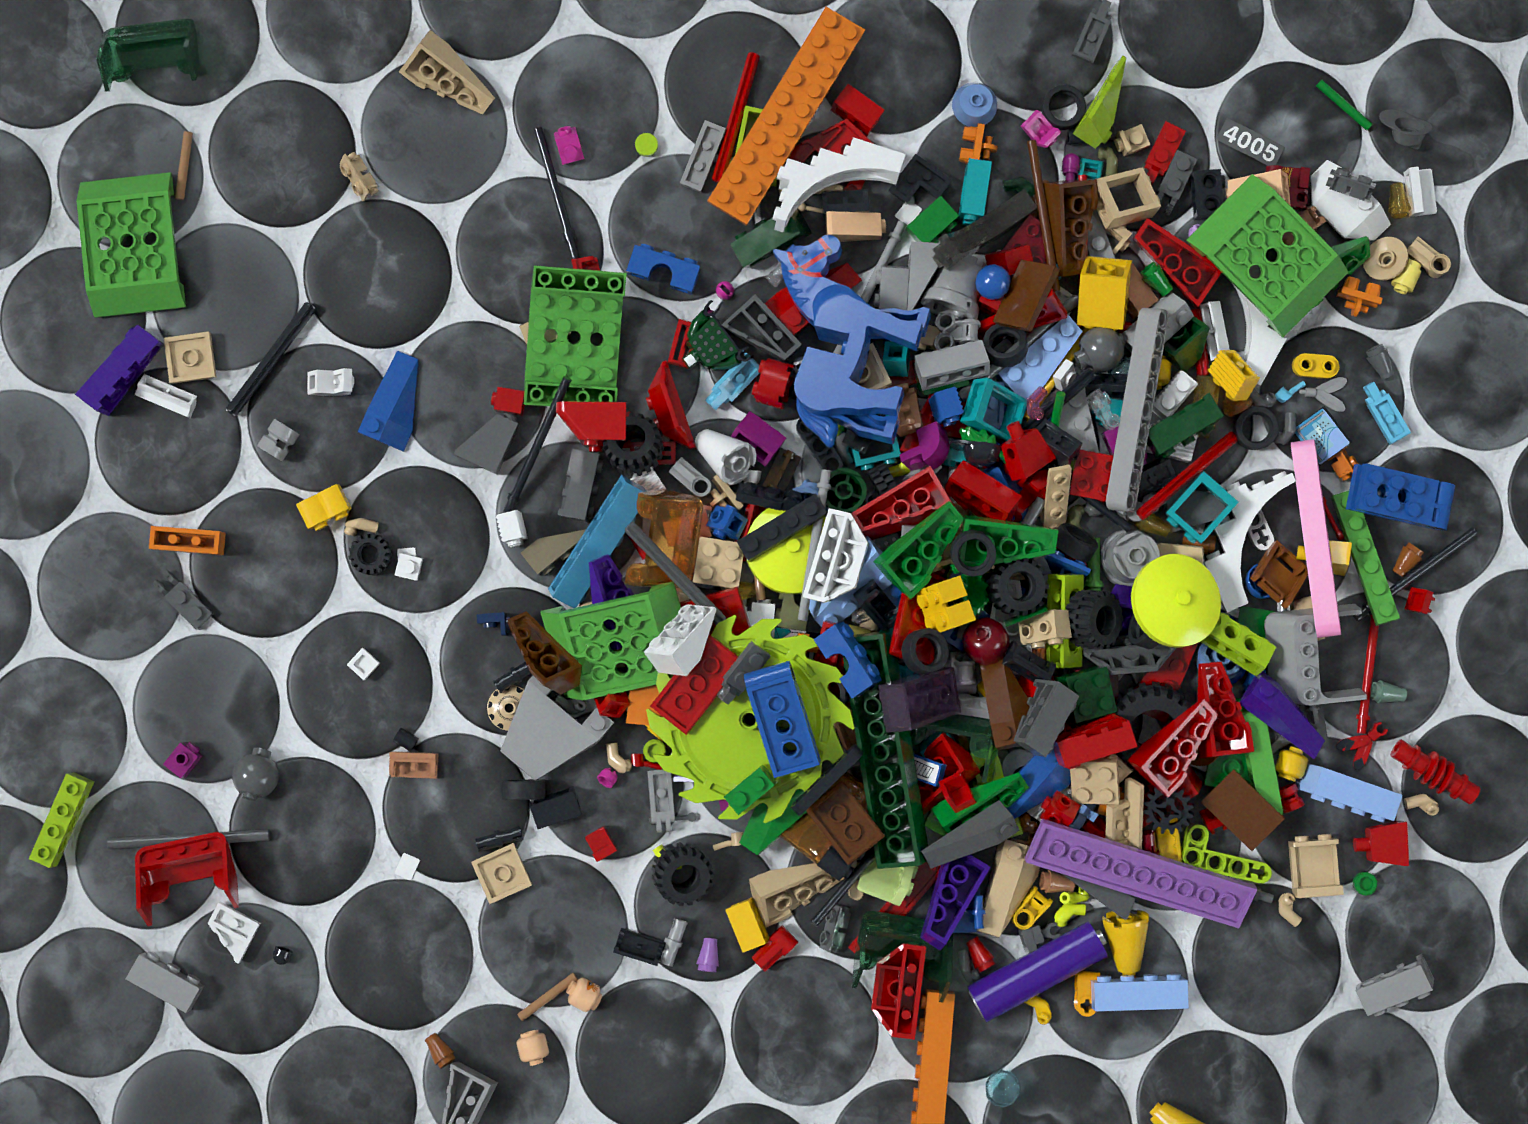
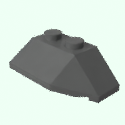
M1120 635L1118 640L1115 639V644L1108 649H1082L1084 656L1099 667L1107 666L1110 675L1158 671L1176 648L1158 644L1153 649H1146L1131 643L1128 635Z

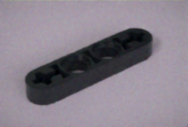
M856 744L850 747L796 799L790 808L798 816L803 814L861 758L864 752Z

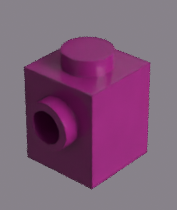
M180 742L163 765L182 779L189 775L203 755L199 753L200 749L192 742Z

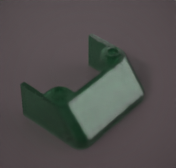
M177 19L114 27L106 30L103 33L96 56L105 92L110 91L113 81H127L134 70L176 65L178 71L190 74L191 80L196 81L200 61L194 21L192 19Z
M919 700L912 706V712L908 715L912 745H918L924 740L926 729L971 737L969 745L971 753L976 757L986 759L982 782L989 783L993 781L998 749L995 747L990 719L929 710L928 701Z
M878 911L866 912L860 924L854 955L852 988H857L863 970H871L876 966L878 957H885L903 943L926 946L923 975L930 981L939 982V1002L943 1003L952 983L953 933L946 945L939 950L920 938L925 919Z

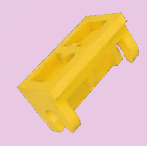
M753 897L725 909L742 952L764 945L769 941V935Z

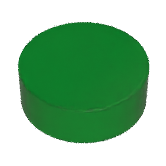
M1360 872L1353 879V888L1361 895H1371L1377 889V879L1371 873Z

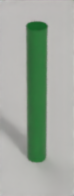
M1322 79L1316 85L1321 92L1366 131L1373 125Z
M1062 391L1056 392L1051 423L1058 427L1066 395Z

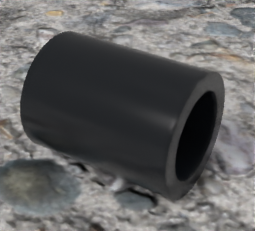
M400 728L393 742L411 752L419 738Z

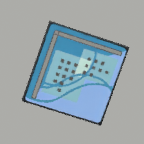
M1325 406L1297 425L1296 432L1294 433L1300 441L1315 440L1319 466L1352 443L1351 439Z

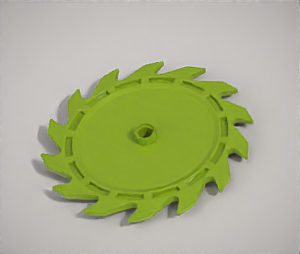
M733 615L719 622L711 635L737 656H740L751 641L771 655L762 668L786 661L791 662L821 758L820 765L774 778L778 783L741 814L738 815L728 805V808L718 816V819H739L760 803H765L768 806V811L763 822L767 823L783 815L797 789H802L805 792L822 775V763L824 760H829L834 764L844 754L834 724L841 722L852 730L855 727L851 710L828 689V685L831 682L841 683L839 679L843 676L842 673L835 666L809 659L806 656L808 649L817 647L814 638L805 634L779 639L773 638L772 630L782 622V619H761L737 636L732 633L737 617ZM658 673L656 686L659 694L671 679L666 673ZM746 689L739 696L736 695L729 705L717 696L688 735L684 734L664 717L659 716L650 709L646 710L650 729L672 749L670 756L654 754L653 757L664 771L691 779L694 782L692 789L679 792V796L693 803L725 800L724 796L760 766L764 765L773 776L757 722L755 721L754 725H748L744 720L746 713L754 715ZM786 720L778 721L779 726L782 728L790 726ZM792 742L785 743V747L788 750H795L797 748Z

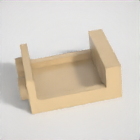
M1332 834L1318 835V839L1310 840L1309 836H1295V841H1288L1292 894L1294 897L1308 898L1344 895L1343 885H1340L1336 846V844H1339V839L1332 838Z

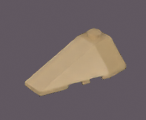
M431 30L421 40L399 71L416 86L422 89L426 87L432 89L443 98L445 95L453 98L458 104L480 114H483L495 99L452 47Z
M1007 839L998 844L983 903V909L986 910V914L983 915L984 928L977 929L978 932L1000 937L1038 877L1040 867L1025 861L1029 846Z
M817 863L769 870L749 879L751 894L765 928L793 915L791 911L799 905L803 904V906H806L810 903L809 899L818 892L824 893L840 882L818 867Z

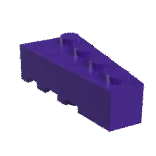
M139 325L130 328L125 335V339L115 347L109 357L75 395L97 412L109 416L163 347L164 343Z

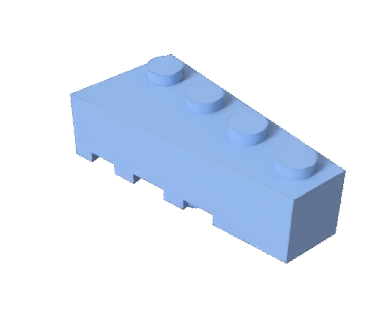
M1067 314L1066 319L1060 320L1028 347L1026 357L1019 364L1013 367H1005L996 375V378L1000 382H1004L1005 388L1028 400L1025 409L1027 410L1083 331Z
M869 536L866 537L869 546L857 587L827 603L810 599L809 610L814 620L821 627L825 620L840 623L859 609L861 606L853 594L872 579L882 590L892 584L873 563L883 552Z
M1312 764L1307 765L1303 778L1296 779L1295 782L1298 790L1312 794V799L1324 802L1325 799L1332 801V806L1344 809L1345 806L1351 807V812L1362 816L1365 815V812L1372 814L1371 819L1382 823L1385 822V819L1395 820L1402 799V795Z
M1148 974L1134 978V975H1121L1119 979H1111V976H1097V980H1091L1092 1009L1094 1011L1189 1009L1188 980L1183 978L1181 974H1167V976Z

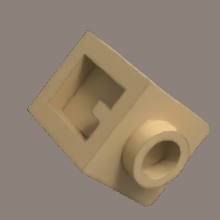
M1142 124L1126 131H1119L1114 140L1117 150L1119 152L1122 151L1124 157L1150 146Z

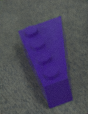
M971 854L940 866L920 936L921 939L939 950L946 945L991 868L990 866Z

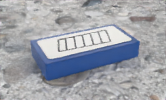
M913 753L917 779L935 787H940L939 781L943 780L947 765Z

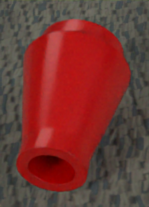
M978 936L966 943L974 968H977L980 973L996 964L993 960L995 957L983 945Z

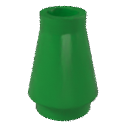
M1152 262L1141 271L1142 280L1162 296L1167 295L1173 289L1160 264L1157 265L1155 262Z

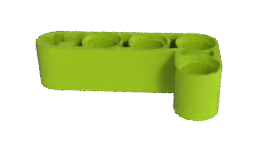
M1192 823L1186 827L1181 845L1183 863L1221 875L1256 883H1265L1271 878V868L1263 862L1206 849L1209 832L1205 826ZM1195 828H1199L1202 832L1201 838L1198 840H1193L1191 836ZM1194 850L1197 858L1194 862L1189 863L1186 859L1187 853ZM1212 856L1219 858V864L1215 868H1211L1209 865V860ZM1235 861H1240L1242 865L1238 873L1232 871V864ZM1249 867L1257 870L1261 869L1264 873L1258 876L1255 873L1248 872Z

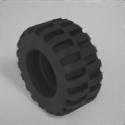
M1144 682L1139 684V688L1133 689V687H1130L1126 690L1127 694L1125 696L1120 695L1116 699L1117 712L1114 714L1129 720L1132 726L1135 718L1145 711L1161 710L1170 714L1174 720L1189 709L1192 704L1184 697L1181 691L1173 690L1171 685L1165 684L1160 686L1159 682H1152V685L1146 686ZM1137 741L1136 743L1138 747L1117 753L1118 756L1124 762L1126 761L1128 766L1133 770H1135V768L1128 761V759L1142 745Z

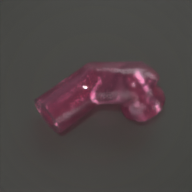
M1039 386L1027 399V415L1032 420H1040L1044 415L1043 409L1039 408V403L1048 393L1042 386Z

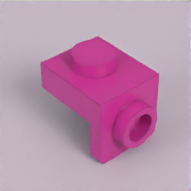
M1035 110L1021 125V128L1032 140H1036L1037 146L1044 148L1053 145L1057 141V136L1061 133L1038 110Z
M564 126L559 128L558 132L554 133L562 165L584 159L576 127Z

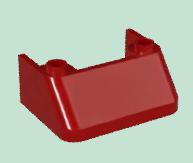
M556 402V413L581 444L589 448V452H602L604 440H626V417L631 413L626 412V402ZM631 440L627 441L622 448H630Z
M213 832L150 845L138 850L135 855L136 910L147 926H152V905L160 904L168 898L170 893L169 885L213 877L216 887L224 890L234 909L239 908L237 874L226 837L220 832Z

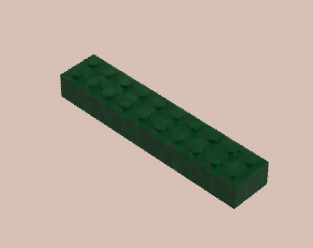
M893 630L853 635L858 644L865 648L867 658L878 668L879 676L882 681L860 696L851 698L849 695L857 746L864 752L860 758V766L868 814L885 835L882 840L874 845L877 869L921 866L926 862L921 851L928 847L898 657L888 653ZM843 656L846 674L849 669V663L846 657Z

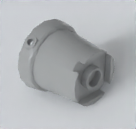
M953 251L952 256H950L949 252H946L931 287L927 288L922 296V305L930 308V312L937 316L943 311H950L958 321L964 319L977 320L980 311L978 306L980 293L976 289L975 280L978 272L987 264L983 262L982 267L976 264L978 258L967 253Z
M1122 529L1112 533L1105 539L1100 549L1101 570L1110 582L1132 587L1139 571L1147 563L1158 558L1160 552L1157 544L1147 534L1137 529H1130L1128 532Z

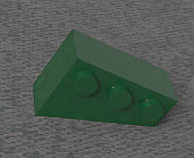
M799 210L794 212L784 232L774 230L776 221L771 218L768 221L764 219L754 225L755 229L749 233L744 231L735 236L736 241L730 245L743 268H751L774 255V249L780 250L784 246L789 247L793 245V241L802 235L807 237L813 234Z
M1209 392L1192 405H1187L1183 410L1152 426L1149 429L1147 445L1155 458L1161 455L1163 458H1166L1175 453L1176 450L1174 448L1180 444L1185 447L1194 442V436L1202 433L1204 436L1215 429L1213 425L1224 415Z

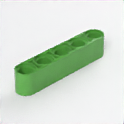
M1245 708L1241 709L1245 721H1248L1251 727L1254 752L1245 753L1250 784L1283 815L1268 726Z

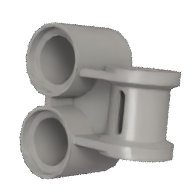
M943 311L936 317L935 324L942 332L934 340V346L937 350L945 348L947 344H950L949 347H953L970 341H979L978 329L981 327L980 321L976 319L958 321L950 311Z
M960 651L950 652L952 693L976 694L975 661H972L968 655H965L963 660L959 662L955 660V655Z

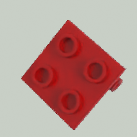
M1080 450L1079 456L1075 460L1069 495L1096 499L1106 503L1113 456Z

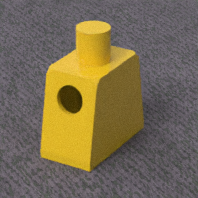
M1329 540L1333 574L1345 576L1349 566L1352 543ZM1298 545L1296 559L1306 560L1304 546Z

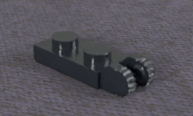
M740 482L735 500L775 510L787 511L801 503L802 495L791 489L785 492L775 487L759 486L752 482Z

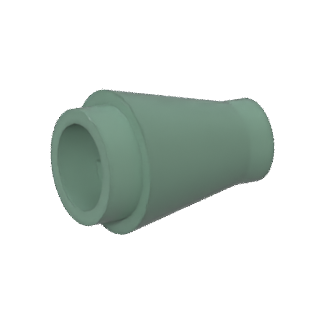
M1379 680L1372 683L1370 697L1377 703L1404 702L1407 697L1406 688H1400Z

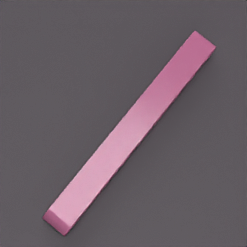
M1315 440L1291 442L1317 638L1341 635V626Z

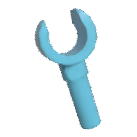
M1302 381L1289 391L1282 387L1275 396L1279 402L1284 403L1295 392L1305 387L1306 384Z

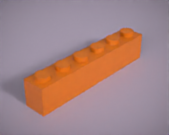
M926 989L925 995H921L920 1009H924V1017L919 1018L918 1032H922V1041H917L916 1055H920V1064L915 1065L914 1078L918 1079V1088H913V1102H916V1111H911V1124H944L955 1001V993L953 991Z

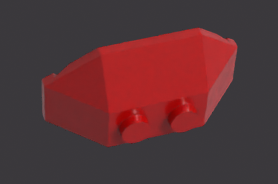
M667 360L663 361L648 389L649 397H646L649 410L654 409L657 418L653 419V422L657 425L658 430L662 431L664 437L674 442L676 441V443L688 449L695 450L696 445Z
M903 943L876 964L871 1010L892 1037L915 1040L926 946Z

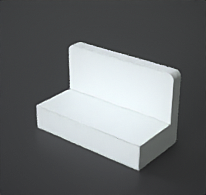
M1419 167L1408 168L1404 172L1409 217L1437 213L1432 170H1419Z

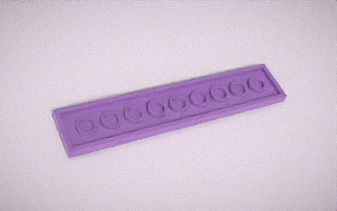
M1045 819L1041 820L1025 856L1026 863L1236 928L1240 927L1257 892L1256 885Z

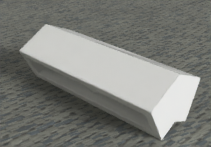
M1220 301L1200 305L1203 323L1210 328L1207 344L1211 361L1219 354L1217 349L1218 351L1230 350Z
M145 374L138 382L135 393L138 397L191 418L196 406L197 396Z

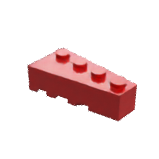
M1148 218L1145 219L1133 237L1135 243L1157 265L1160 264L1167 278L1195 308L1199 307L1222 272L1206 256H1201L1194 248Z
M929 466L851 514L865 538L869 536L871 540L901 531L902 525H918L948 501L953 506L954 504L938 476Z

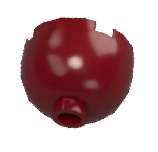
M987 617L971 622L965 629L962 637L963 647L968 657L972 661L985 666L1002 660L1007 648L1010 646L1009 635L1004 626L995 619Z

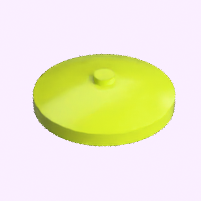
M766 509L754 520L748 534L786 511ZM826 517L823 518L822 530ZM813 524L751 562L747 561L751 572L759 582L778 593H802Z
M1168 554L1150 561L1139 571L1132 586L1131 604L1137 623L1151 639L1164 646L1181 648L1202 641L1213 631L1220 616L1221 596L1214 577L1203 564L1186 555Z

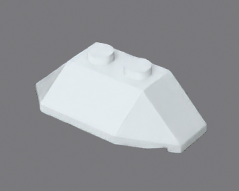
M1326 160L1310 176L1312 206L1317 208L1316 211L1324 217L1343 239L1355 240L1367 236L1369 241L1376 240L1391 225L1381 204L1372 195L1370 201L1366 199L1362 201L1349 196L1352 189L1347 186L1345 194L1330 190V187L1325 186L1328 177H1334L1330 172L1332 169L1336 170L1340 166Z
M828 509L803 598L827 603L857 587L869 543L851 513Z

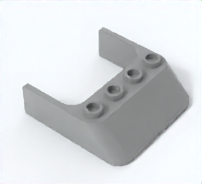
M1356 604L1338 605L1339 616L1362 614V609ZM1313 608L1273 612L1266 617L1264 623L1265 638L1276 646L1267 665V674L1281 685L1295 704L1318 705L1367 699V694L1360 688L1321 692L1318 639Z

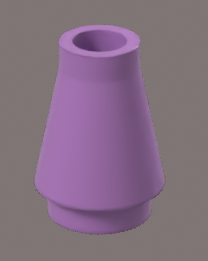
M704 938L696 963L699 971L716 972L717 967H719L717 939Z

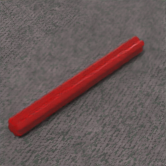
M749 52L712 176V180L716 183L720 181L729 166L760 56L753 52Z
M1233 432L1227 433L1138 508L1136 514L1141 520L1148 518L1238 441L1236 435Z

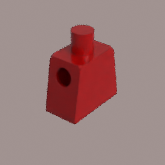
M1019 421L1013 422L1006 427L1011 438L1002 444L1001 449L1012 481L1026 479L1056 459L1038 429L1023 430Z
M1394 821L1366 827L1365 838L1353 839L1354 851L1366 852V858L1369 861L1409 866L1407 822Z

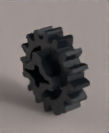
M1156 787L1154 788L1155 793L1149 791L1147 794L1149 799H1145L1143 803L1148 808L1143 810V814H1149L1146 820L1147 823L1154 822L1152 829L1155 830L1159 826L1161 827L1162 834H1164L1166 829H1169L1172 835L1175 832V828L1180 832L1183 831L1182 824L1189 826L1190 820L1188 818H1193L1194 812L1189 810L1193 809L1195 804L1188 802L1192 796L1191 794L1186 796L1183 794L1185 791L1184 787L1180 790L1176 789L1169 798L1166 797L1163 800H1156L1159 796L1164 795ZM1176 797L1181 800V802L1183 803V805H1180V804H1179V802L1177 801ZM1167 805H1171V813L1166 812ZM1155 812L1159 814L1161 820L1156 816ZM1174 818L1180 819L1177 822L1170 823V820Z

